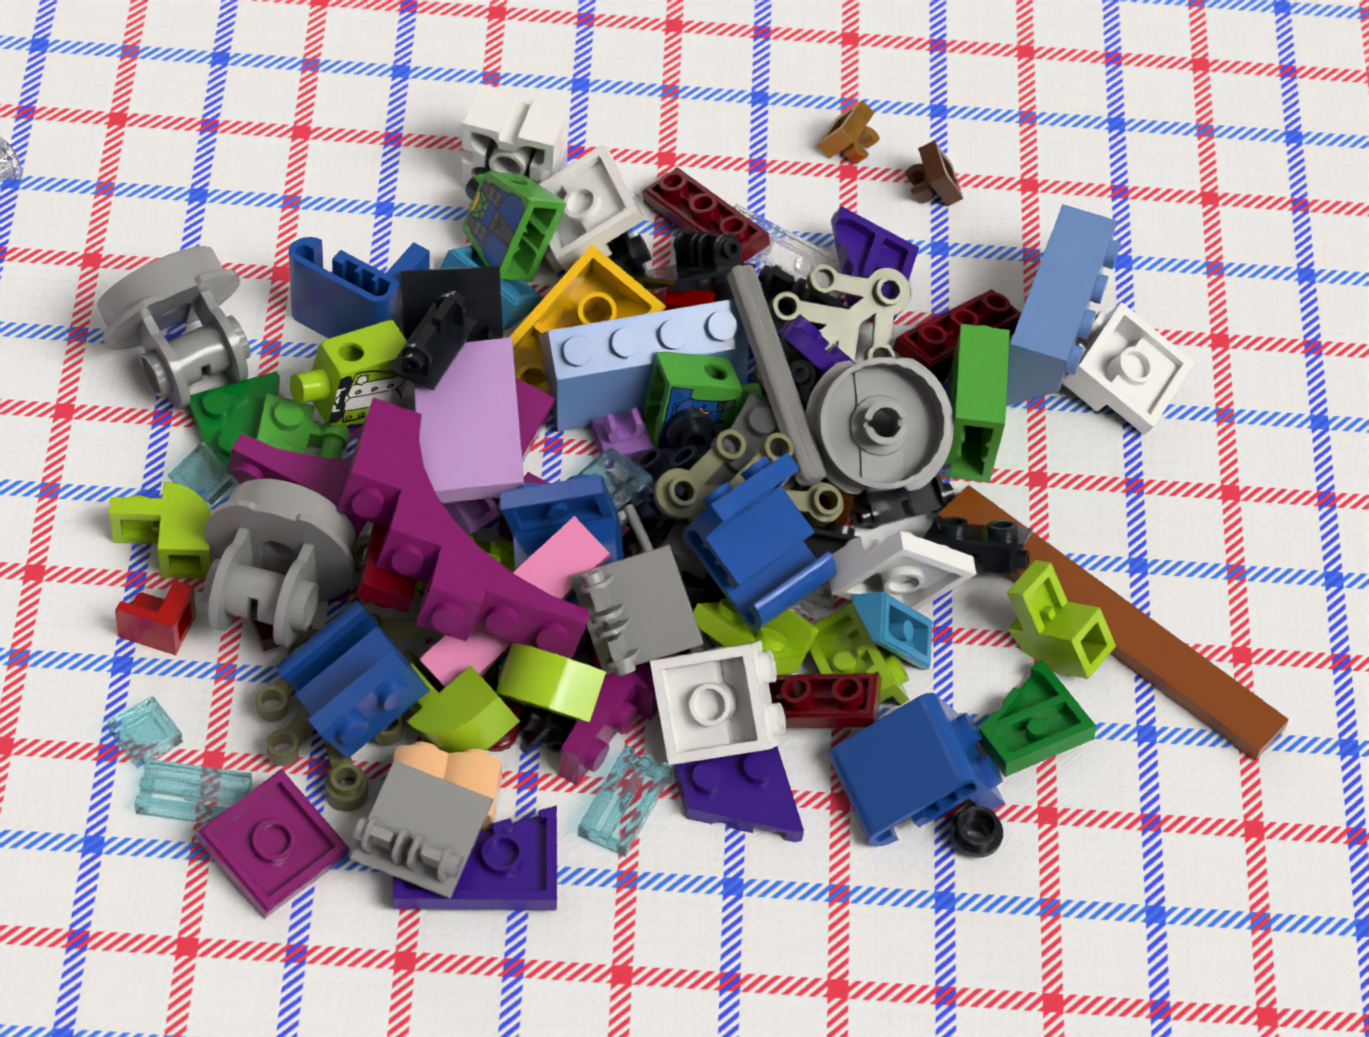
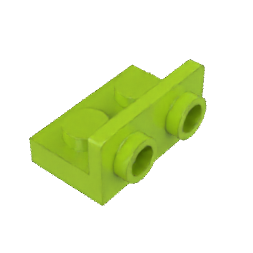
M727 598L721 599L719 603H698L693 612L698 628L723 646L761 641L763 652L771 651L774 656L777 675L797 673L818 634L816 626L790 608L758 631L752 630L745 624Z
M853 602L813 624L818 628V634L809 650L821 674L878 673L881 681L879 703L892 696L900 705L910 700L902 685L909 681L903 665L895 654L887 656L884 648L872 641Z

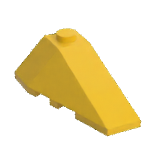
M591 245L510 335L509 338L512 337L516 378L549 394L538 335L546 331L660 312L666 309V305L595 246Z

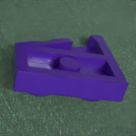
M840 205L832 215L831 225L841 274L868 278L878 269L892 268L901 272L909 282L919 247ZM884 283L881 287L882 295L887 299H894V288L890 284ZM845 294L847 305L850 307L862 299Z
M778 746L768 750L675 764L674 777L687 819L708 824L724 823L732 829L753 833L754 827L785 833V841H802L804 828Z

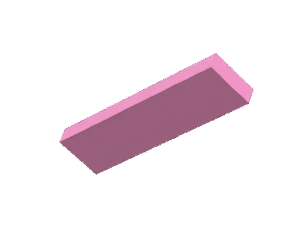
M574 516L513 573L550 595L565 600L575 591L570 579L571 575L602 566L611 558V555ZM472 629L467 642L444 635L419 660L446 687L470 665L482 677L509 652L512 642Z

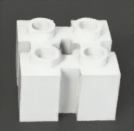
M479 83L462 123V149L466 150V153L462 160L461 187L465 188L468 181L475 175L486 174L488 171L521 174L540 184L567 167L568 145L564 144L569 133L570 106L536 97L533 98L531 104L519 102L516 92Z

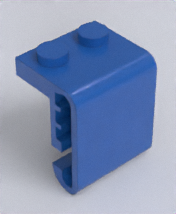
M304 237L290 245L288 252L291 313L297 322L330 339L384 321L393 320L404 336L400 270L430 269V250L413 242L386 273L340 250L332 258L331 273L323 268L322 239Z
M788 452L772 463L764 456L741 473L745 481L732 489L728 482L715 489L702 500L707 508L684 529V538L691 550L745 624L755 631L763 628L828 582L837 572L835 561L829 551L816 559L804 543V540L814 534L815 531L782 488V485L800 470Z
M579 474L571 476L566 481L542 485L526 483L518 486L516 489L499 492L500 509L513 534L515 570L574 516L610 553L611 558L603 565L624 559L619 514L602 474L595 476ZM574 591L565 601L580 607Z
M357 599L275 666L280 676L297 692L295 694L296 697L310 713L311 717L308 720L320 736L347 759L430 691L429 687L376 620Z
M926 693L916 697L837 744L828 753L838 779L871 846H884L899 840L893 827L911 817L916 826L921 827L967 799H970L976 805L987 807L992 811L1005 804L997 785L1003 783L1002 776L992 759L988 755L982 757L976 745V742L982 739L976 724L966 712L959 715L935 693Z

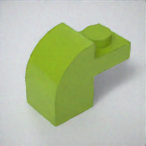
M164 482L162 498H148L140 495L110 497L109 519L113 543L158 544L157 550L161 578L206 579L210 566L214 562V555L205 538V526L211 513L204 499L192 489L177 483Z
M1035 560L1006 592L1017 615V619L1008 628L1010 634L1026 654L1037 661L1043 659L1052 671L1089 679L1116 647L1100 607L1068 602L1051 562Z
M512 642L508 656L502 662L498 673L496 693L500 698L516 704L534 706L572 720L590 722L606 671L545 650Z
M413 663L410 664L429 687L430 691L410 707L415 715L407 723L425 742L437 746L439 750L447 753L463 752L466 749L485 751L520 722L471 665L439 693Z

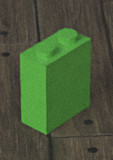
M961 324L946 386V394L953 413L954 433L951 449L944 464L950 463L951 468L941 477L990 483L1006 420L1010 330L991 328L985 325Z

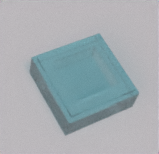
M204 440L168 474L173 483L186 486L199 494L209 508L237 482L232 475L226 473L228 466L226 462Z
M154 696L108 721L109 732L137 769L183 743L182 732Z

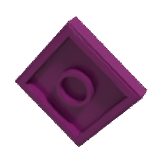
M282 769L199 829L195 837L264 919L343 860L350 852L347 844Z

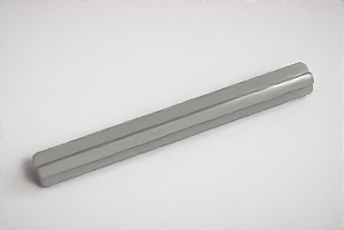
M750 264L735 266L732 268V272L728 274L727 279L780 433L787 435L793 443L794 451L791 457L800 468L795 473L796 480L802 487L821 483V480L826 476V472L755 268Z

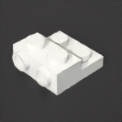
M604 144L539 184L567 203L545 252L547 260L556 272L562 269L568 272L591 245L595 246L605 256H610L612 252L607 243L645 220L615 160Z
M1121 302L1107 315L1102 311L1095 315L1088 341L1085 345H1082L1080 342L1076 344L1083 347L1075 375L1066 373L1062 384L1097 412L1108 405L1145 435L1154 428L1195 362Z
M899 531L888 535L883 542H878L873 538L864 536L848 541L843 548L832 554L837 572L829 582L833 595L851 600L853 594L883 591L918 611L975 576L976 569L973 556L953 550L946 545H939L922 539L909 532Z
M761 641L713 648L706 651L650 661L668 765L768 750L780 745L778 735L785 734L786 719L782 705L780 703L772 704L769 683L775 682L777 678L776 663L771 651L763 652Z

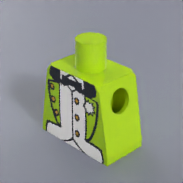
M393 320L384 321L324 340L318 346L312 371L293 374L290 378V391L294 401L298 404L313 402L325 423L331 426L363 424L373 397L400 406L407 380L388 373V369L407 343V340Z

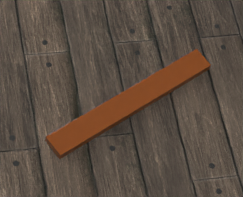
M970 485L966 486L937 513L936 522L946 517H960L967 519L968 524L987 525L989 522L996 520H1010L1018 523V527H1026ZM1034 532L1023 547V549L1030 552L1029 566L1035 560L1051 562L1068 602L1100 607L1116 644V647L1111 652L1113 656L1254 760L1285 730L1289 721L1287 717ZM1019 569L1018 574H1003L1013 582H1016L1026 570Z

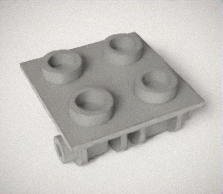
M670 544L570 576L580 607L590 611L587 628L603 671H606V674L615 672L616 676H622L636 670L635 665L704 644Z
M394 760L368 819L361 817L357 823L354 838L358 839L350 859L451 899L494 799Z

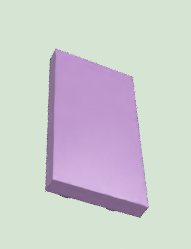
M512 337L466 342L434 391L414 383L416 412L422 414L419 442L423 464L434 491L443 504L476 499L500 498L499 492L513 490L524 484Z

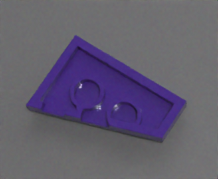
M557 805L539 810L538 816L512 823L511 818L491 823V829L481 831L451 899L393 876V909L557 911Z

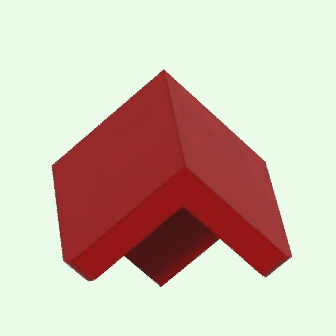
M174 580L165 599L140 592L136 595L132 604L120 601L115 609L118 637L176 656L197 615L194 586Z

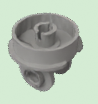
M208 246L192 247L161 257L130 273L101 296L97 307L108 327L103 334V341L107 348L111 350H124L142 345L145 353L141 354L140 360L150 386L159 397L166 395L171 404L177 409L190 404L188 386L203 380L204 375L210 377L224 371L232 382L239 383L248 378L246 359L251 356L247 337L236 318L232 315L226 316L219 307L238 289L240 279L234 270L222 268L214 250ZM200 320L202 327L170 341H167L160 332L181 321H184L185 324H190Z
M878 357L856 364L850 360L838 362L816 383L805 409V414L826 472L825 479L846 494L858 495L863 489L872 491H888L901 487L907 491L921 489L940 471L948 457L953 441L954 420L948 396L937 378L925 366L912 358Z
M255 479L238 485L232 491L228 501L212 511L205 526L206 542L210 545V550L216 558L210 566L203 588V604L205 607H208L210 627L225 631L230 627L236 616L253 619L273 625L275 643L280 646L290 647L297 639L300 631L305 632L310 627L318 601H326L342 595L353 581L355 562L351 552L356 544V533L348 517L343 512L337 511L338 507L327 498L295 483L276 479Z

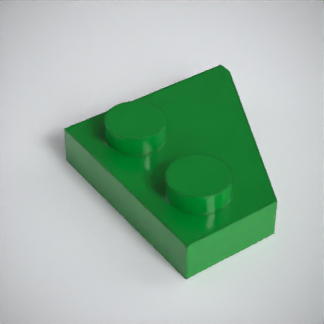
M277 371L190 395V404L187 405V409L218 483L234 478L226 473L231 448L242 433L256 439L266 394L279 395L280 376Z
M1042 659L1031 667L1030 677L1020 689L1014 687L1003 700L1002 708L992 712L980 726L979 732L982 739L978 742L1006 777L1095 739L1096 725Z

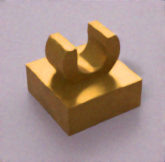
M861 100L834 120L816 147L829 159L843 150L845 156L852 163L858 164L869 155L860 145V142L868 149L880 139L874 129L866 126L875 112Z

